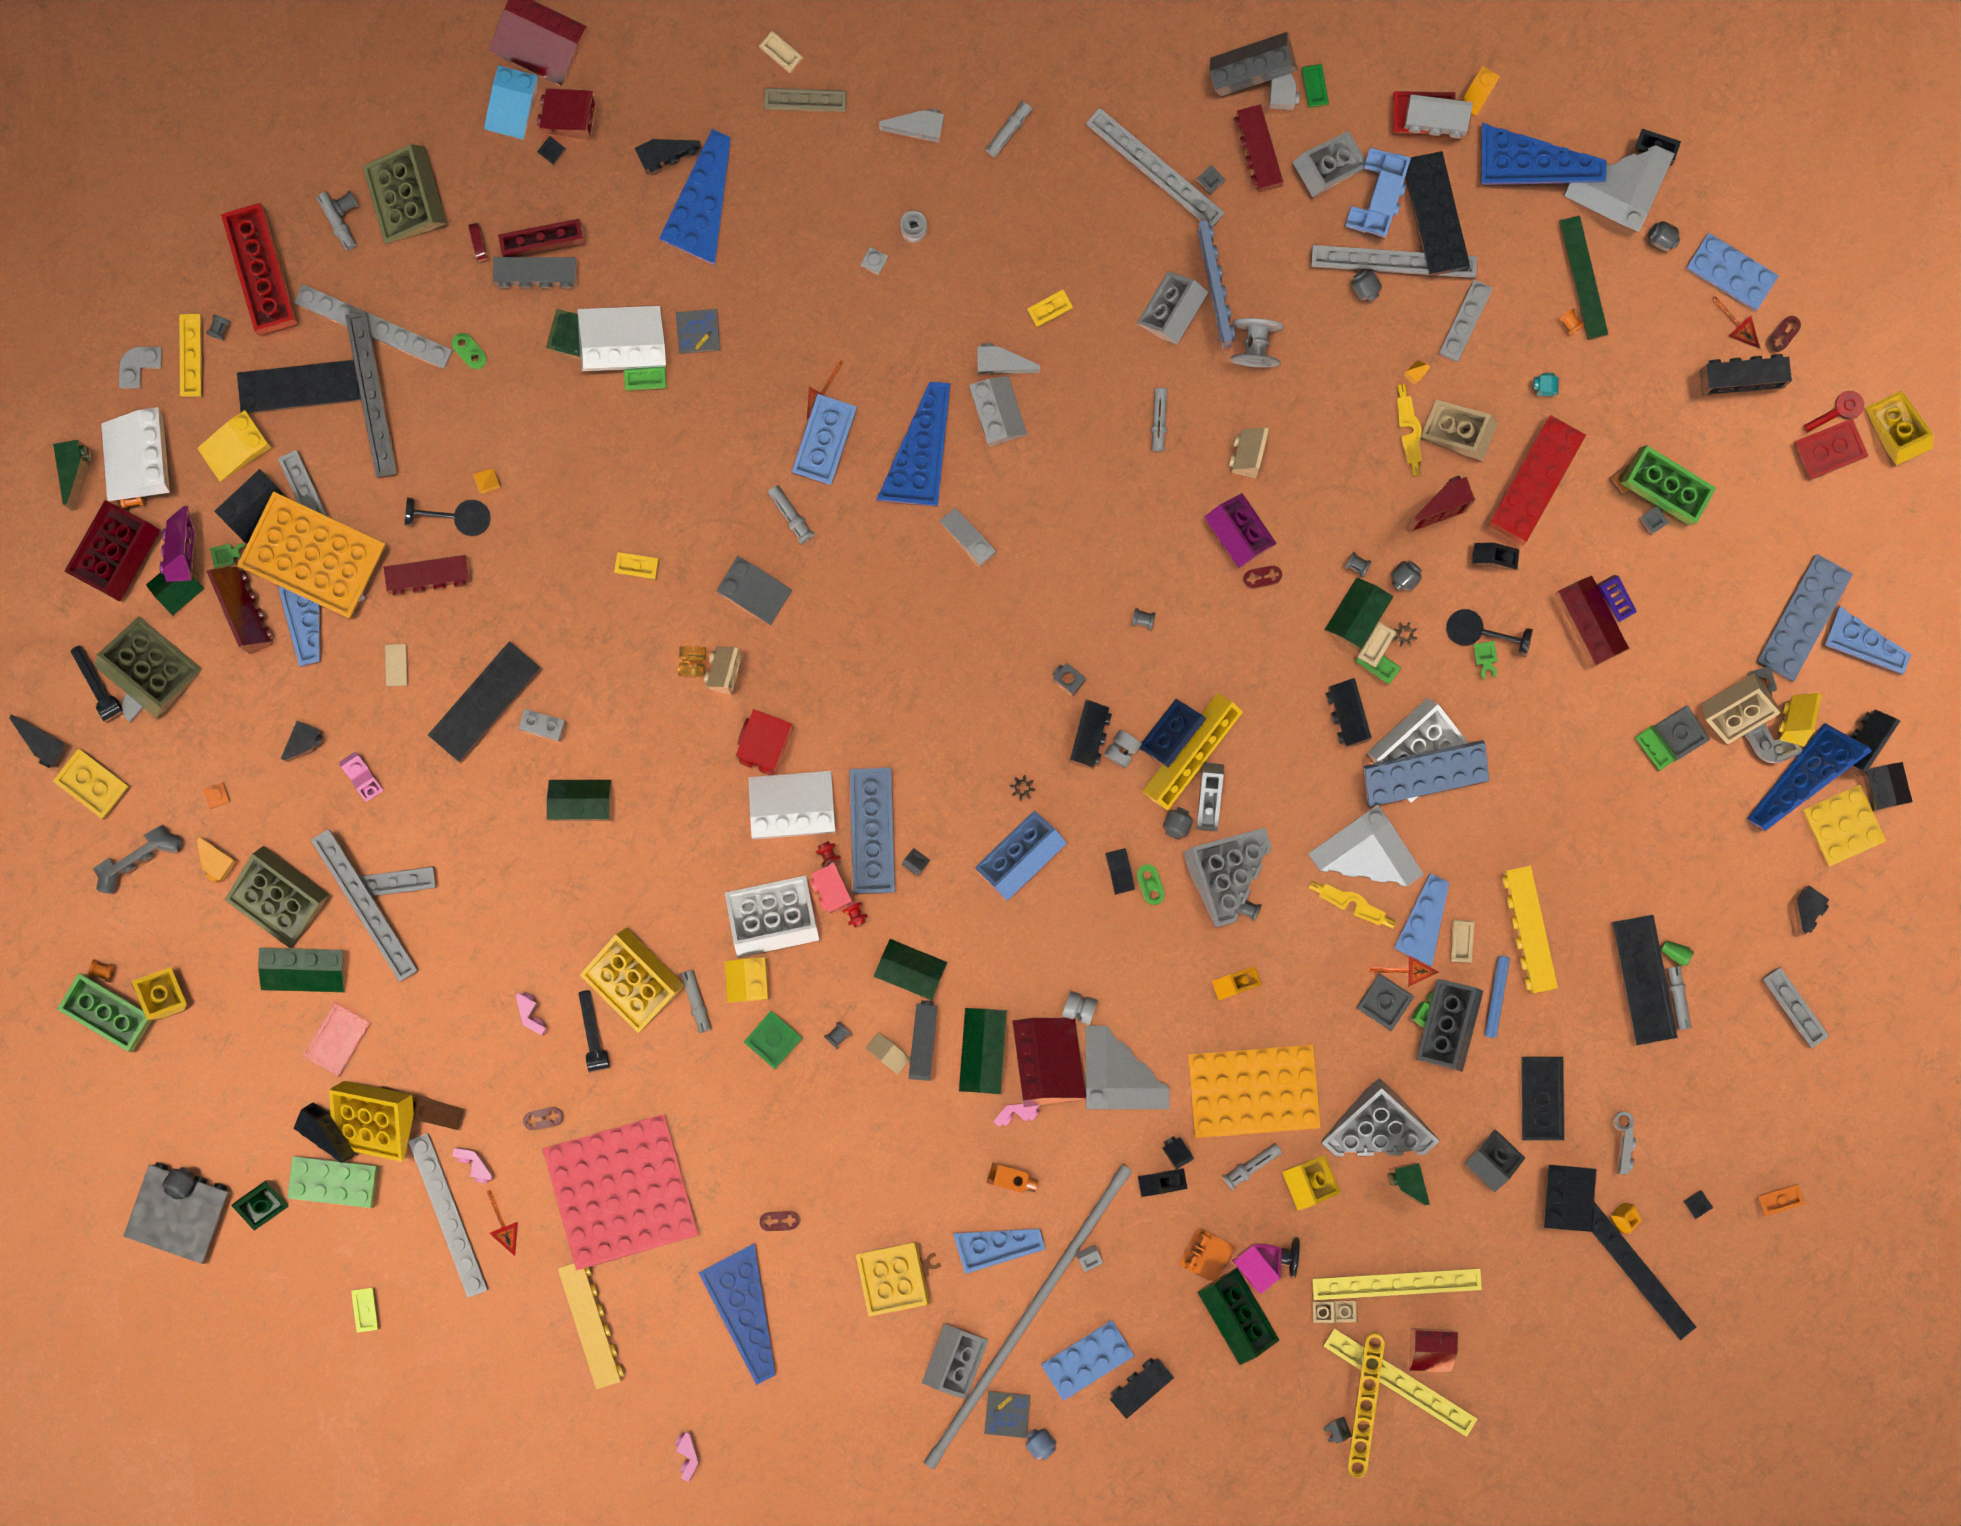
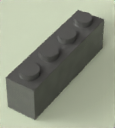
M493 257V282L498 288L509 289L511 286H519L521 289H530L531 286H539L541 289H551L552 286H560L562 289H571L572 286H577L578 261L576 257Z

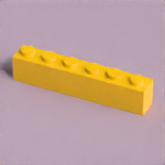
M1217 693L1201 713L1206 718L1203 724L1169 768L1162 764L1142 792L1153 802L1168 811L1243 711L1231 700Z
M1531 866L1507 870L1504 872L1505 876H1502L1504 888H1508L1509 896L1506 897L1508 908H1512L1514 915L1511 917L1513 929H1517L1518 933L1515 941L1517 949L1522 951L1523 957L1520 958L1522 970H1526L1527 978H1524L1526 989L1530 990L1531 994L1557 989V981Z
M574 1264L558 1268L596 1390L621 1382V1377L624 1376L621 1364L616 1362L615 1356H618L615 1344H610L608 1336H611V1331L608 1323L604 1324L602 1319L605 1313L602 1304H598L595 1297L598 1295L595 1283L591 1284L589 1276L592 1275L590 1267L577 1271Z

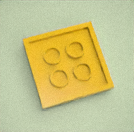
M1857 785L1802 810L1828 867L1886 842L1861 785Z
M917 1242L856 1254L868 1317L930 1304Z

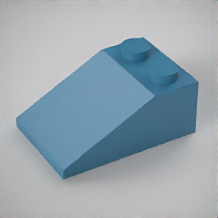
M498 65L492 85L484 130L524 140L540 85L537 75Z

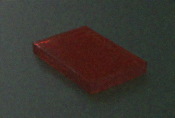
M334 1002L303 1057L340 1077L371 1022Z

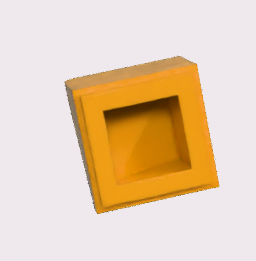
M1415 361L1405 371L1403 376L1415 385L1429 371L1430 366L1421 361Z
M494 468L473 474L481 495L501 488Z
M1622 1203L1611 1215L1617 1230L1622 1233L1630 1234L1642 1221L1635 1204Z

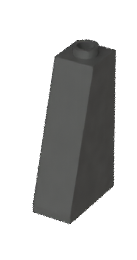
M921 1000V1004H916L909 1079L931 1080L938 1007L933 1005L934 1001Z

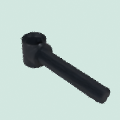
M82 646L74 647L71 650V654L98 701L96 710L102 720L107 722L123 713L122 707L115 696L108 695Z
M581 991L578 995L589 1047V1053L585 1055L588 1072L593 1073L610 1069L607 1051L601 1048L591 991Z

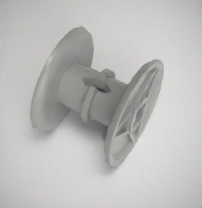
M1242 318L1233 321L1234 326L1248 330L1247 339L1244 340L1246 354L1231 356L1230 361L1232 363L1250 367L1280 366V360L1266 356V350L1270 345V342L1267 341L1268 332L1282 330L1284 327L1282 323L1257 318Z

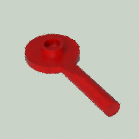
M1845 391L1837 397L1835 409L1805 424L1803 427L1808 433L1839 415L1845 419L1857 418L1864 410V400L1855 391Z

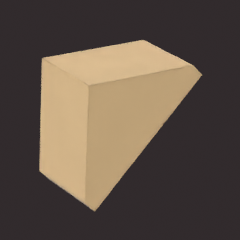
M879 1032L865 1048L896 1074H899L911 1059Z

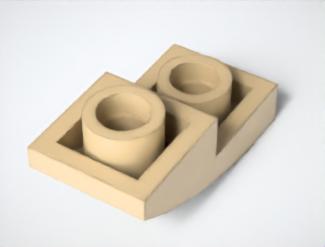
M1357 1301L1313 1302V1323L1358 1322Z

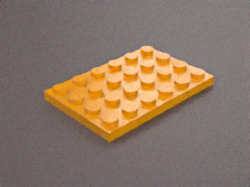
M273 491L237 566L350 619L386 544Z
M1313 1045L1188 1054L1195 1138L1320 1128Z

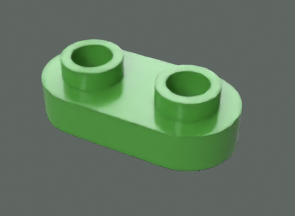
M459 333L454 336L452 347L471 369H482L487 362V357L482 349L466 333ZM465 340L466 344L459 346V341ZM474 355L479 356V360L476 362L472 361Z
M1150 864L1142 865L1137 871V879L1143 897L1148 904L1158 905L1163 901L1165 893L1157 869ZM1146 871L1150 872L1151 878L1145 879L1143 873ZM1156 891L1158 897L1155 899L1151 898L1150 892Z

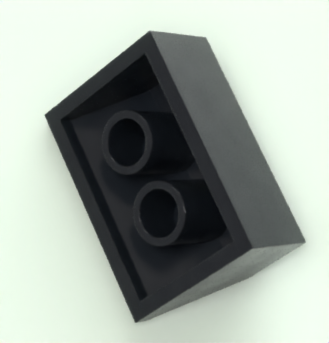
M259 469L214 512L248 544L273 491L286 498L288 497Z
M1355 678L1329 686L1328 692L1325 695L1328 705L1332 704L1334 710L1331 713L1334 725L1337 724L1339 732H1337L1339 744H1343L1344 748L1369 742L1372 737Z
M1087 699L1085 700L1070 757V764L1094 769V765L1099 766L1101 753H1098L1100 745L1104 746L1107 735L1103 733L1104 726H1109L1112 716L1111 713H1108L1109 707Z
M1876 709L1870 713L1867 711L1860 721L1863 723L1859 730L1855 729L1850 737L1868 746L1872 752L1848 770L1857 776L1865 774L1900 723V720Z
M1549 1165L1544 1228L1592 1232L1597 1169Z

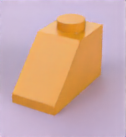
M1482 66L1462 101L1473 102L1471 114L1474 116L1478 115L1500 78L1499 75Z
M199 837L197 845L202 870L207 872L205 876L213 882L217 880L223 882L237 861L205 839Z
M1256 966L1212 981L1219 1001L1262 986Z

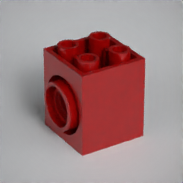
M753 709L750 718H746L737 742L739 747L735 756L739 759L740 764L749 768L755 765L759 767L760 772L771 775L772 772L777 774L794 729L793 724Z

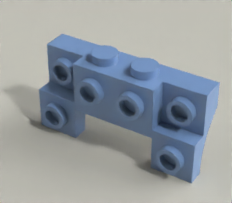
M1374 148L1369 149L1364 169L1379 173L1368 210L1352 206L1345 227L1363 233H1372L1384 238L1387 236L1392 217L1397 215L1400 208V203H1397L1399 195L1403 196L1406 184L1403 182L1411 160L1410 157Z

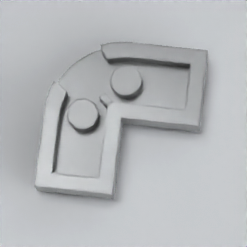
M135 347L127 351L120 361L119 388L141 389L142 369H162L163 348Z
M1765 723L1745 734L1757 756L1769 763H1780L1802 752L1799 745L1780 739L1774 741Z

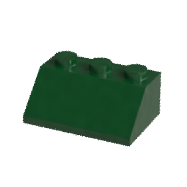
M1356 578L1324 630L1357 651H1360L1394 596L1372 583Z
M549 780L547 820L611 821L612 780Z
M889 939L873 977L932 1001L948 962Z
M1410 1163L1389 1168L1390 1173L1387 1174V1179L1390 1186H1393L1395 1190L1420 1205H1430L1420 1163Z

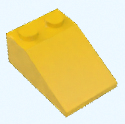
M1902 390L1865 407L1886 452L1896 466L1933 449V432Z
M244 410L225 423L197 449L218 480L222 482L272 447L251 416Z

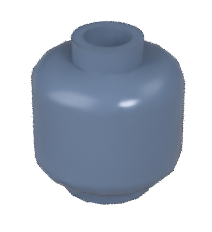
M1034 1429L1026 1436L1028 1441L1025 1444V1448L1036 1460H1046L1056 1451V1440L1046 1429L1039 1431Z

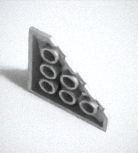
M1654 145L1648 148L1649 151L1638 155L1633 153L1620 158L1621 161L1609 165L1607 163L1606 182L1570 183L1564 196L1639 232L1675 153Z
M1379 805L1308 853L1317 868L1323 872H1328V870L1341 872V875L1356 878L1357 875L1370 877V880L1384 883L1386 881L1398 882L1399 885L1406 887L1424 875Z
M1266 827L1195 846L1183 852L1189 873L1215 928L1236 922L1239 916L1236 912L1240 904L1245 903L1251 891L1248 889L1252 879H1257L1263 866L1260 863L1264 855L1269 854L1272 848Z
M1086 1026V1109H1170L1169 1087L1154 1077V1072L1144 1062L1140 1063L1132 1055L1133 1052L1122 1041L1119 1042L1111 1034L1112 1031L1107 1026Z
M1380 1078L1363 1092L1321 1141L1335 1156H1344V1152H1357V1156H1374V1152H1387V1155H1403V1151H1416L1417 1155H1425L1440 1142L1439 1138Z

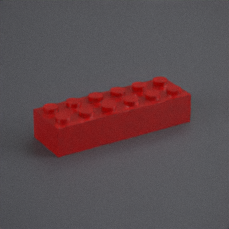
M257 203L221 214L256 334L260 336L297 325L298 322L263 205Z
M1550 415L1488 526L1524 546L1585 439L1586 434Z

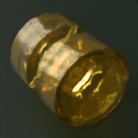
M680 646L679 658L682 662L679 663L678 676L705 677V665L702 662L706 660V647ZM689 661H690V662H696V664H695V665H689Z

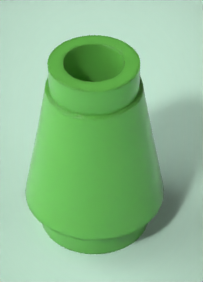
M1668 940L1661 950L1680 966L1682 964L1687 966L1694 954V951L1690 950L1691 947Z

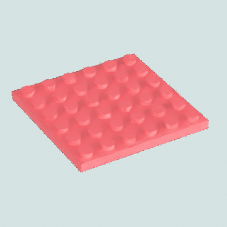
M664 1114L542 1149L576 1271L698 1236Z

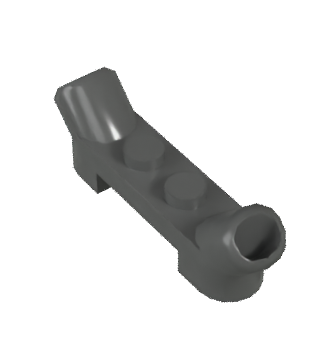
M164 825L144 835L148 841L147 844L117 863L113 859L108 858L93 869L98 876L96 889L98 892L115 893L118 876L123 872L127 874L136 868L135 864L138 862L150 860L153 857V853L157 850L174 854L179 852L182 842L180 836L168 833Z

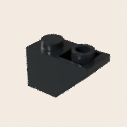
M1809 885L1804 887L1793 903L1799 933L1802 935L1807 934V932L1811 933L1817 925L1815 921L1818 916H1823L1829 908L1827 903L1830 899Z

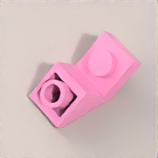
M356 751L339 762L341 768L351 779L356 790L366 802L383 791L368 766Z
M526 992L523 995L517 993L516 1000L523 1025L544 1036L547 1028L543 1026L545 1022L536 1017L530 1019L538 1005L534 1002L535 997Z
M1023 1104L1007 1105L993 1122L999 1127L1002 1124L1006 1126L1013 1118L1011 1115L1013 1111L1023 1120L1027 1121L1030 1119L1033 1121L1040 1112L1037 1109L1040 1105L1024 1107Z
M454 1148L453 1157H458V1162L470 1163V1159L473 1160L470 1177H475V1182L487 1183L488 1180H493L494 1175L477 1151Z
M687 1431L685 1435L680 1434L675 1445L678 1446L676 1450L678 1453L690 1458V1461L685 1460L680 1470L683 1473L681 1478L689 1482L700 1461L692 1434Z

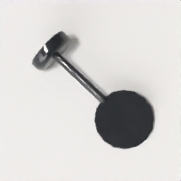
M407 497L404 526H411L413 524L414 515L453 518L456 528L462 534L478 536L489 527L491 517L487 506L481 501L474 499L460 503L455 509V513L414 510L415 500Z
M1461 609L1454 612L1447 621L1446 631L1449 638L1460 646L1475 644L1484 634L1520 643L1519 654L1524 657L1527 656L1533 629H1525L1522 639L1483 629L1484 625L1481 617L1469 609Z

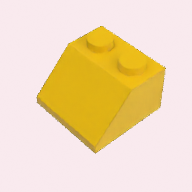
M1822 693L1792 695L1788 702L1785 701L1782 710L1785 717L1784 720H1781L1778 732H1781L1780 740L1805 746L1815 731Z
M765 957L724 961L727 1003L769 1000L767 962Z
M171 967L131 981L147 1020L165 1018L185 1010L187 1004Z
M1325 1154L1282 1172L1298 1211L1341 1193Z

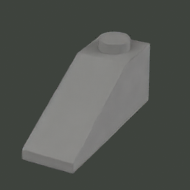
M1292 73L1271 80L1269 108L1294 110L1295 104H1299L1300 92H1296V83Z
M937 109L922 110L880 121L879 130L940 142L944 114H941V111Z
M983 343L977 347L978 375L1040 373L1039 364L999 346H994L993 343Z
M956 508L940 520V523L980 568L996 555V551Z
M1204 763L1202 766L1197 829L1218 831L1224 764Z

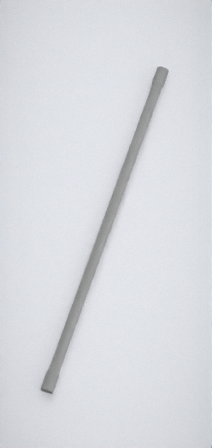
M1123 1164L1120 1166L1112 1178V1182L936 1446L933 1447L923 1462L932 1469L936 1467L946 1448L1118 1190L1124 1185L1132 1170Z

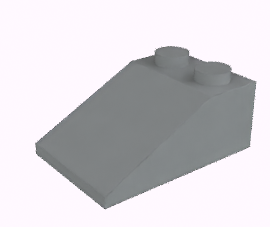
M1347 131L1304 152L1293 161V164L1312 197H1315L1364 170L1366 160L1350 132Z

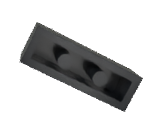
M1151 1357L1142 1365L1144 1369L1138 1374L1136 1371L1126 1379L1128 1381L1123 1387L1119 1385L1110 1393L1112 1395L1109 1398L1110 1401L1126 1419L1174 1379L1158 1358L1153 1360Z

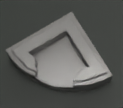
M126 693L122 702V710L126 719L132 722L143 707Z

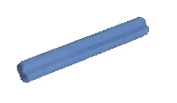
M1507 956L1498 957L1485 1036L1490 1038L1497 1037L1510 958Z

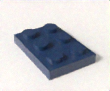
M1175 699L1143 740L1139 749L1169 768L1206 718L1183 702Z

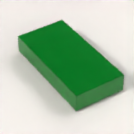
M1322 64L1302 67L1301 71L1308 108L1329 105Z

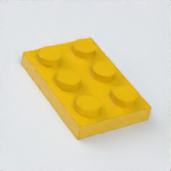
M79 748L53 780L54 783L101 819L107 816L129 787Z

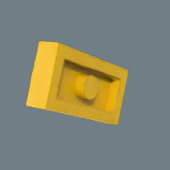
M1061 290L1027 308V311L1036 328L1072 310L1073 306L1064 290Z
M617 552L614 573L656 580L659 559Z

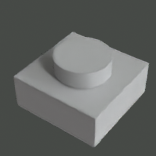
M870 247L861 263V267L879 275L888 256Z
M1095 1245L1076 1253L1084 1272L1103 1264Z

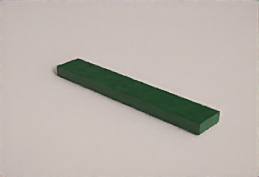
M1575 216L1559 221L1582 319L1585 323L1587 340L1607 336V325L1580 216Z

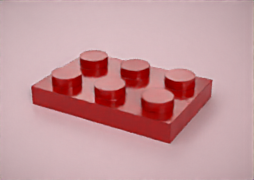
M1394 91L1393 133L1429 134L1427 131L1412 133L1409 132V129H1404L1407 103L1411 95L1455 100L1456 92Z
M1853 418L1794 442L1810 480L1868 457Z

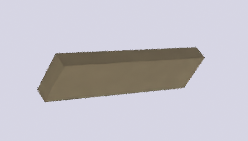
M765 88L764 110L846 112L847 91Z

